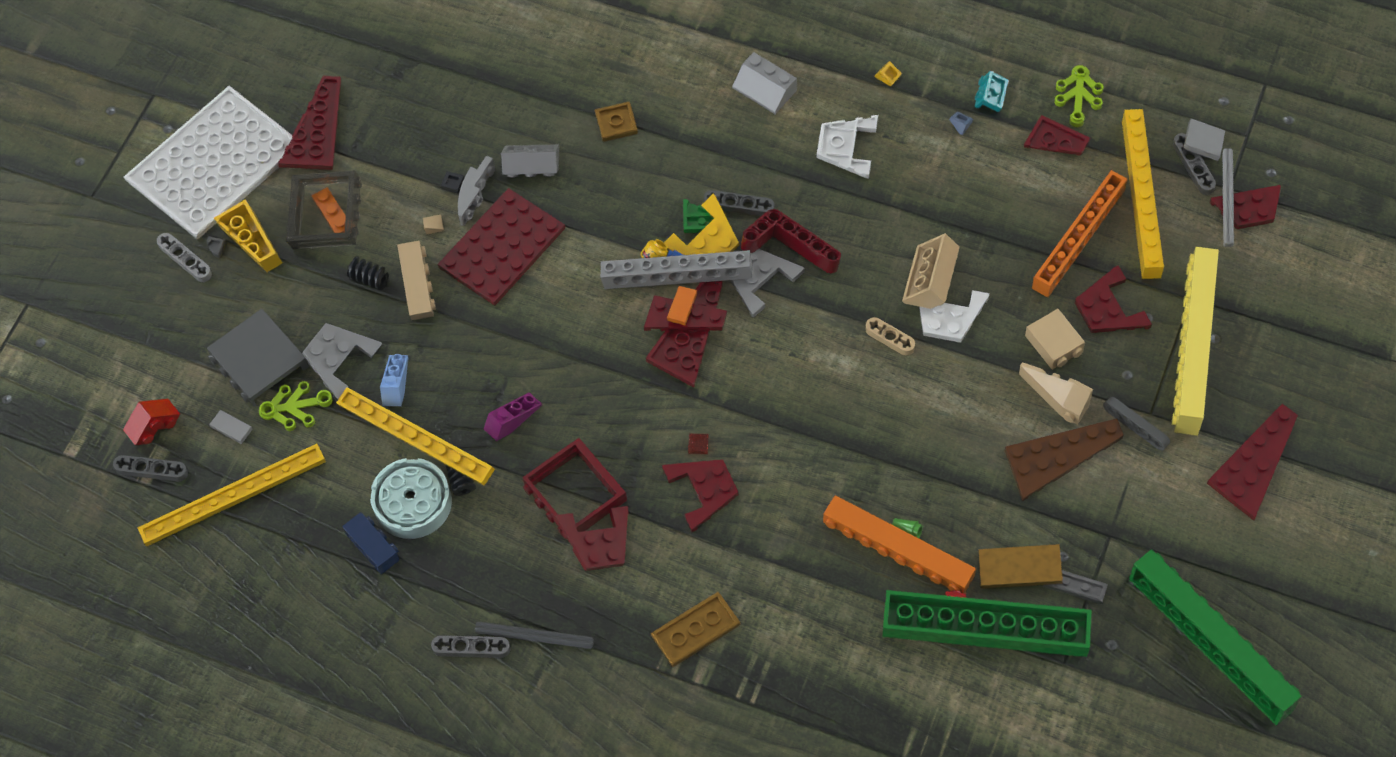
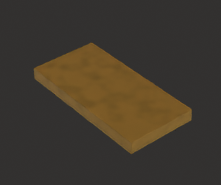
M1059 544L979 549L981 589L1063 584Z
M717 592L652 632L651 637L671 666L674 667L739 627L741 623L721 594Z

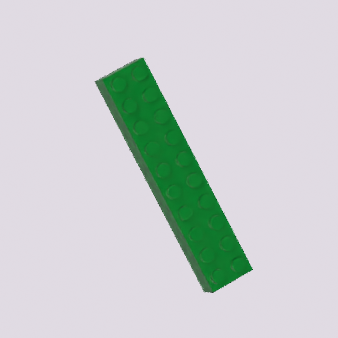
M1151 549L1134 563L1129 580L1276 726L1295 710L1302 697L1299 690L1294 685H1290L1279 670L1271 667L1267 658L1259 655L1254 650L1253 645L1239 635L1234 626L1226 623L1221 613L1216 610L1214 611L1209 606L1208 601L1194 591L1189 582H1185L1180 578L1176 569L1169 567L1159 553H1155Z
M886 590L882 637L1087 657L1090 649L1092 610Z

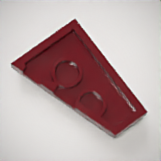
M1041 115L1025 141L1024 147L1081 156L1090 142V137Z

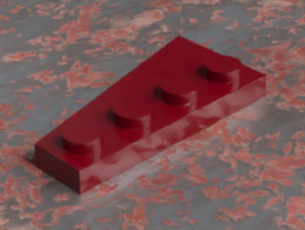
M654 295L644 325V331H651V329H660V331H668V329H680V331H687V329L719 331L723 330L727 311L693 304L686 325L667 321V316L674 299Z

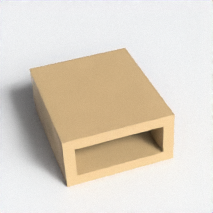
M1059 309L1054 310L1026 328V338L1051 369L1062 367L1069 359L1077 358L1083 353L1085 341Z

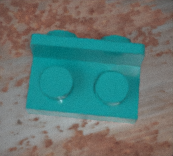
M989 71L985 76L983 75L978 82L979 91L975 95V107L979 108L985 105L999 112L1003 106L1009 80L992 71Z

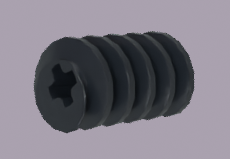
M358 256L354 257L347 270V276L352 280H357V282H362L377 290H382L389 279V273H385V267L379 269L378 264L372 267L371 261L366 264V260H360Z
M446 465L454 495L462 496L476 489L475 480Z

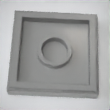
M1190 119L1183 149L1218 161L1221 156L1225 130Z

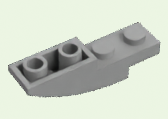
M486 156L478 169L470 167L462 182L458 197V216L462 226H465L467 221L471 220L473 212L483 201L481 190L484 189L489 176L491 177L495 171L493 158Z

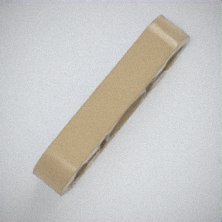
M873 317L867 320L866 333L902 355L907 356L914 352L915 341L912 337L879 318ZM875 325L878 326V329H877V328H874L873 330L871 329V326H873V327H874ZM893 333L896 337L893 340H888L885 338V335ZM903 344H910V347L903 348Z

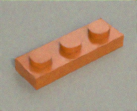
M328 187L311 195L337 238L354 230Z

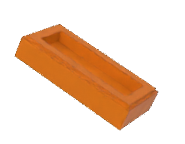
M682 286L678 287L667 316V321L686 325L697 296V290Z

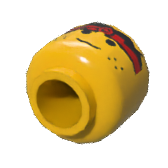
M650 240L641 251V257H667L668 247L661 240Z

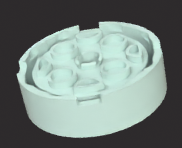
M405 458L389 464L380 471L371 487L370 501L379 524L388 533L399 538L416 539L431 534L445 522L451 510L452 497L445 475L435 464L424 459L407 460ZM409 491L415 492L414 498L410 499L405 498V494Z

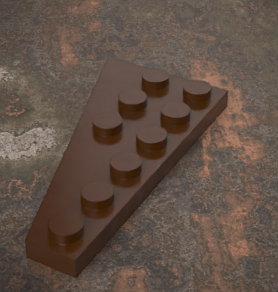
M1116 418L1006 446L1005 453L1022 501L1029 498L1036 491L1039 492L1052 481L1054 482L1074 470L1082 462L1093 458L1101 450H1105L1123 439V432Z

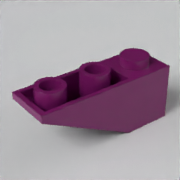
M527 393L490 412L484 430L498 441L511 434L538 410L542 403L531 393Z

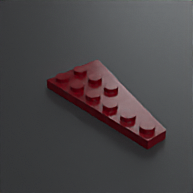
M700 282L695 289L697 290V296L694 304L717 308L723 282ZM668 329L647 355L646 362L694 388L710 331Z

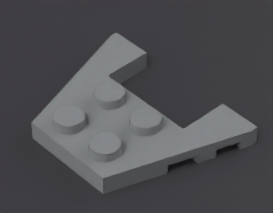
M758 249L754 253H750L753 262V278L730 281L740 294L750 315L754 318L765 308V303L753 293L778 271L791 282H794L805 272V268Z
M325 323L302 354L314 371L321 377L324 385L331 391L334 399L338 401L346 387L349 386L333 375L354 347H357L372 358L382 343Z

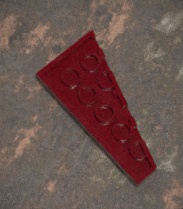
M322 77L315 90L313 99L309 102L307 110L302 115L289 145L284 150L283 157L278 162V167L333 170L341 77Z
M1283 403L1207 482L1210 487L1253 521L1298 417L1296 413Z

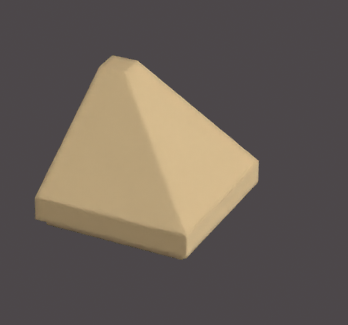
M441 214L423 218L426 235L444 231Z

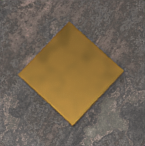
M630 102L595 109L603 142L638 134Z

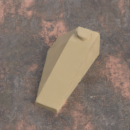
M1022 362L1019 375L1066 421L1078 425L1089 408L1093 389L1071 378L1068 381L1060 379V375L1056 373L1048 375L1043 369Z

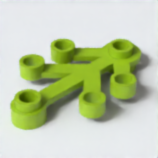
M1082 65L1075 66L1072 69L1071 76L1065 80H1058L1056 83V90L1064 92L1069 85L1076 82V86L1070 91L1055 97V105L1063 107L1067 101L1075 96L1074 112L1070 115L1069 122L1076 128L1081 127L1085 120V116L1082 113L1083 97L1091 104L1094 110L1101 109L1103 103L1101 98L1094 97L1083 87V84L1086 83L1095 95L1102 94L1104 88L1103 84L1096 83L1089 77V69Z
M306 381L300 382L293 394L288 385H282L271 402L266 401L260 405L259 415L265 420L275 419L283 424L287 431H293L296 428L294 419L286 418L280 414L287 411L303 421L306 427H312L315 424L314 417L299 409L316 405L328 407L331 405L333 398L329 391L321 390L315 398L298 401L303 394L310 392L309 383ZM290 397L286 403L279 404L283 398Z

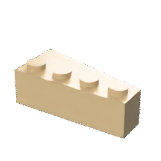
M420 241L398 244L409 316L411 320L433 317V310H436L434 299H431L430 296L433 289L432 283L428 281L427 276L430 274L428 263L425 264V257H427L425 246H421Z

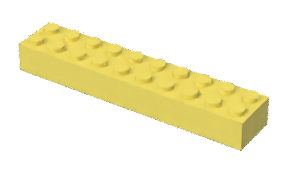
M1195 247L1194 254L1190 253L1189 263L1187 264L1186 274L1188 276L1184 288L1186 296H1184L1183 307L1185 308L1182 313L1181 323L1183 327L1180 332L1181 345L1178 351L1180 359L1176 371L1178 379H1176L1175 383L1176 396L1173 402L1175 411L1172 415L1171 425H1175V433L1198 436L1204 418L1218 249Z

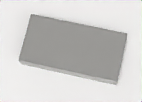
M222 410L218 412L209 424L212 429L240 444L244 442L253 430L250 425Z

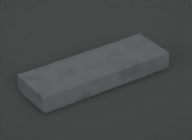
M1062 570L1063 584L1043 585V587L1102 605L1108 584Z

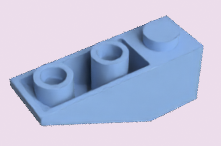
M389 355L380 385L382 406H402L405 394L408 355Z

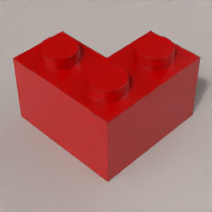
M168 398L140 401L132 412L123 431L135 446L150 444L159 429H169L175 426L180 413Z

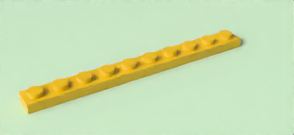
M346 387L336 402L342 408L484 486L495 470L489 464Z
M318 444L310 446L138 527L139 533L147 547L326 462Z

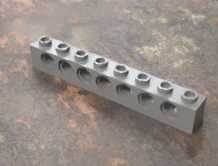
M750 250L601 261L600 278L604 289L753 278V262Z

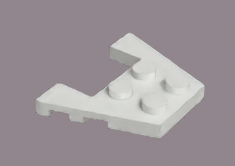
M873 115L867 119L860 117L848 122L841 120L822 123L817 158L864 178H869L871 161L852 158L857 131L876 133L878 115Z
M972 290L969 307L948 303L932 309L919 307L923 336L962 342L973 321L988 301L989 293Z

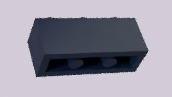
M360 512L342 526L343 530L380 574H383L399 561L397 555L399 550L393 543L389 544L386 541L387 537L381 529L376 530L374 527L375 523L369 516L365 517Z

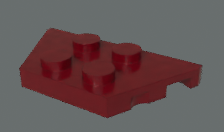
M1276 185L1233 193L1234 227L1236 229H1243L1273 223L1281 186ZM1223 196L1212 197L1210 204L1212 206L1215 205L1221 210V215L1223 216Z

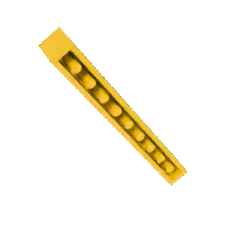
M1143 109L1124 110L1122 127L1142 279L1161 278L1164 263Z

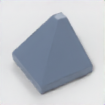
M956 112L949 119L961 135L965 133L973 122L972 118L960 112Z

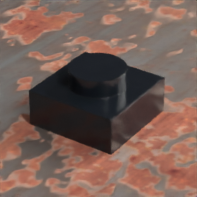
M447 171L441 183V190L459 194L464 175Z

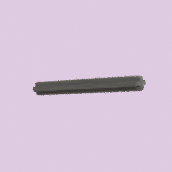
M479 621L475 626V631L478 634L592 649L594 644L593 637Z

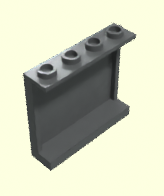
M260 309L207 347L210 354L208 358L212 364H218L220 373L225 378L228 376L231 386L235 390L239 389L242 392L240 395L246 403L250 402L254 407L256 406L254 399L298 367L303 371L309 367L304 355L263 309Z

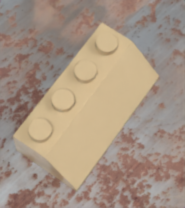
M946 233L917 245L902 299L904 304L932 309L945 303L959 251V246Z

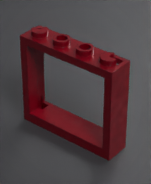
M577 438L522 478L525 492L528 495L532 494L538 508H543L547 512L546 517L548 520L554 523V517L558 515L557 512L534 485L576 455H579L614 496L575 524L577 532H583L607 516L611 508L619 507L625 503L627 497L626 492L581 439ZM557 524V526H558L557 529H558L559 533L563 536V534H562L563 531H562V529L560 528L559 524Z

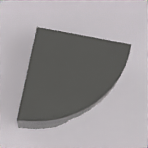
M211 236L207 238L210 252L215 257L221 258L227 244L226 240Z

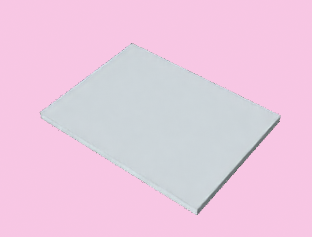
M228 86L128 172L124 179L198 240L217 223L214 217L240 203L279 168L278 162L283 157L284 150L289 145L292 135L232 87Z

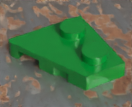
M683 199L684 233H700L714 218L700 204L696 206L689 203V200Z

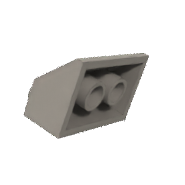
M753 52L742 64L732 87L776 114L797 91V78Z
M559 144L505 146L501 152L502 175H507V177H517L518 174H525L527 177H533L536 174L553 176L559 169Z

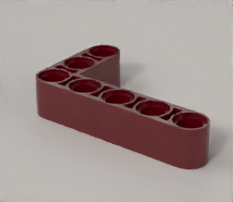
M777 209L768 210L743 232L741 249L743 251L750 250V253H754L769 239L775 237L823 271L835 273L838 270L841 253Z

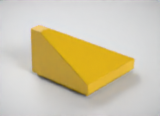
M889 61L876 73L875 77L892 86L902 73Z

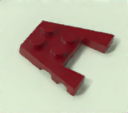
M1119 265L1075 299L1074 303L1091 333L1116 331V329L1135 330V328L1143 327L1144 329H1150L1152 326L1145 311L1126 317L1110 288L1126 282V277Z
M723 459L662 465L663 472L669 483L688 476L702 505V508L684 514L691 532L696 531L699 525L708 521L716 511L721 510L739 495Z
M628 506L615 507L609 510L613 528L577 532L573 513L560 514L554 517L555 523L559 524L563 531V536L570 542L574 554L585 571L619 567L625 563Z

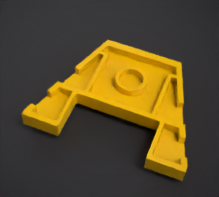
M714 194L701 205L714 219L688 245L674 233L664 242L668 250H676L683 255L733 252L740 245Z

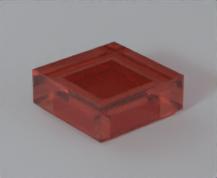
M689 433L688 454H708L709 434Z

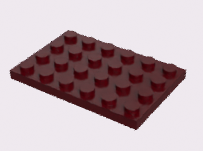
M508 188L437 265L439 269L495 306L565 230V224Z

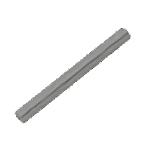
M1231 148L1223 149V245L1225 247H1233L1234 245L1233 150Z

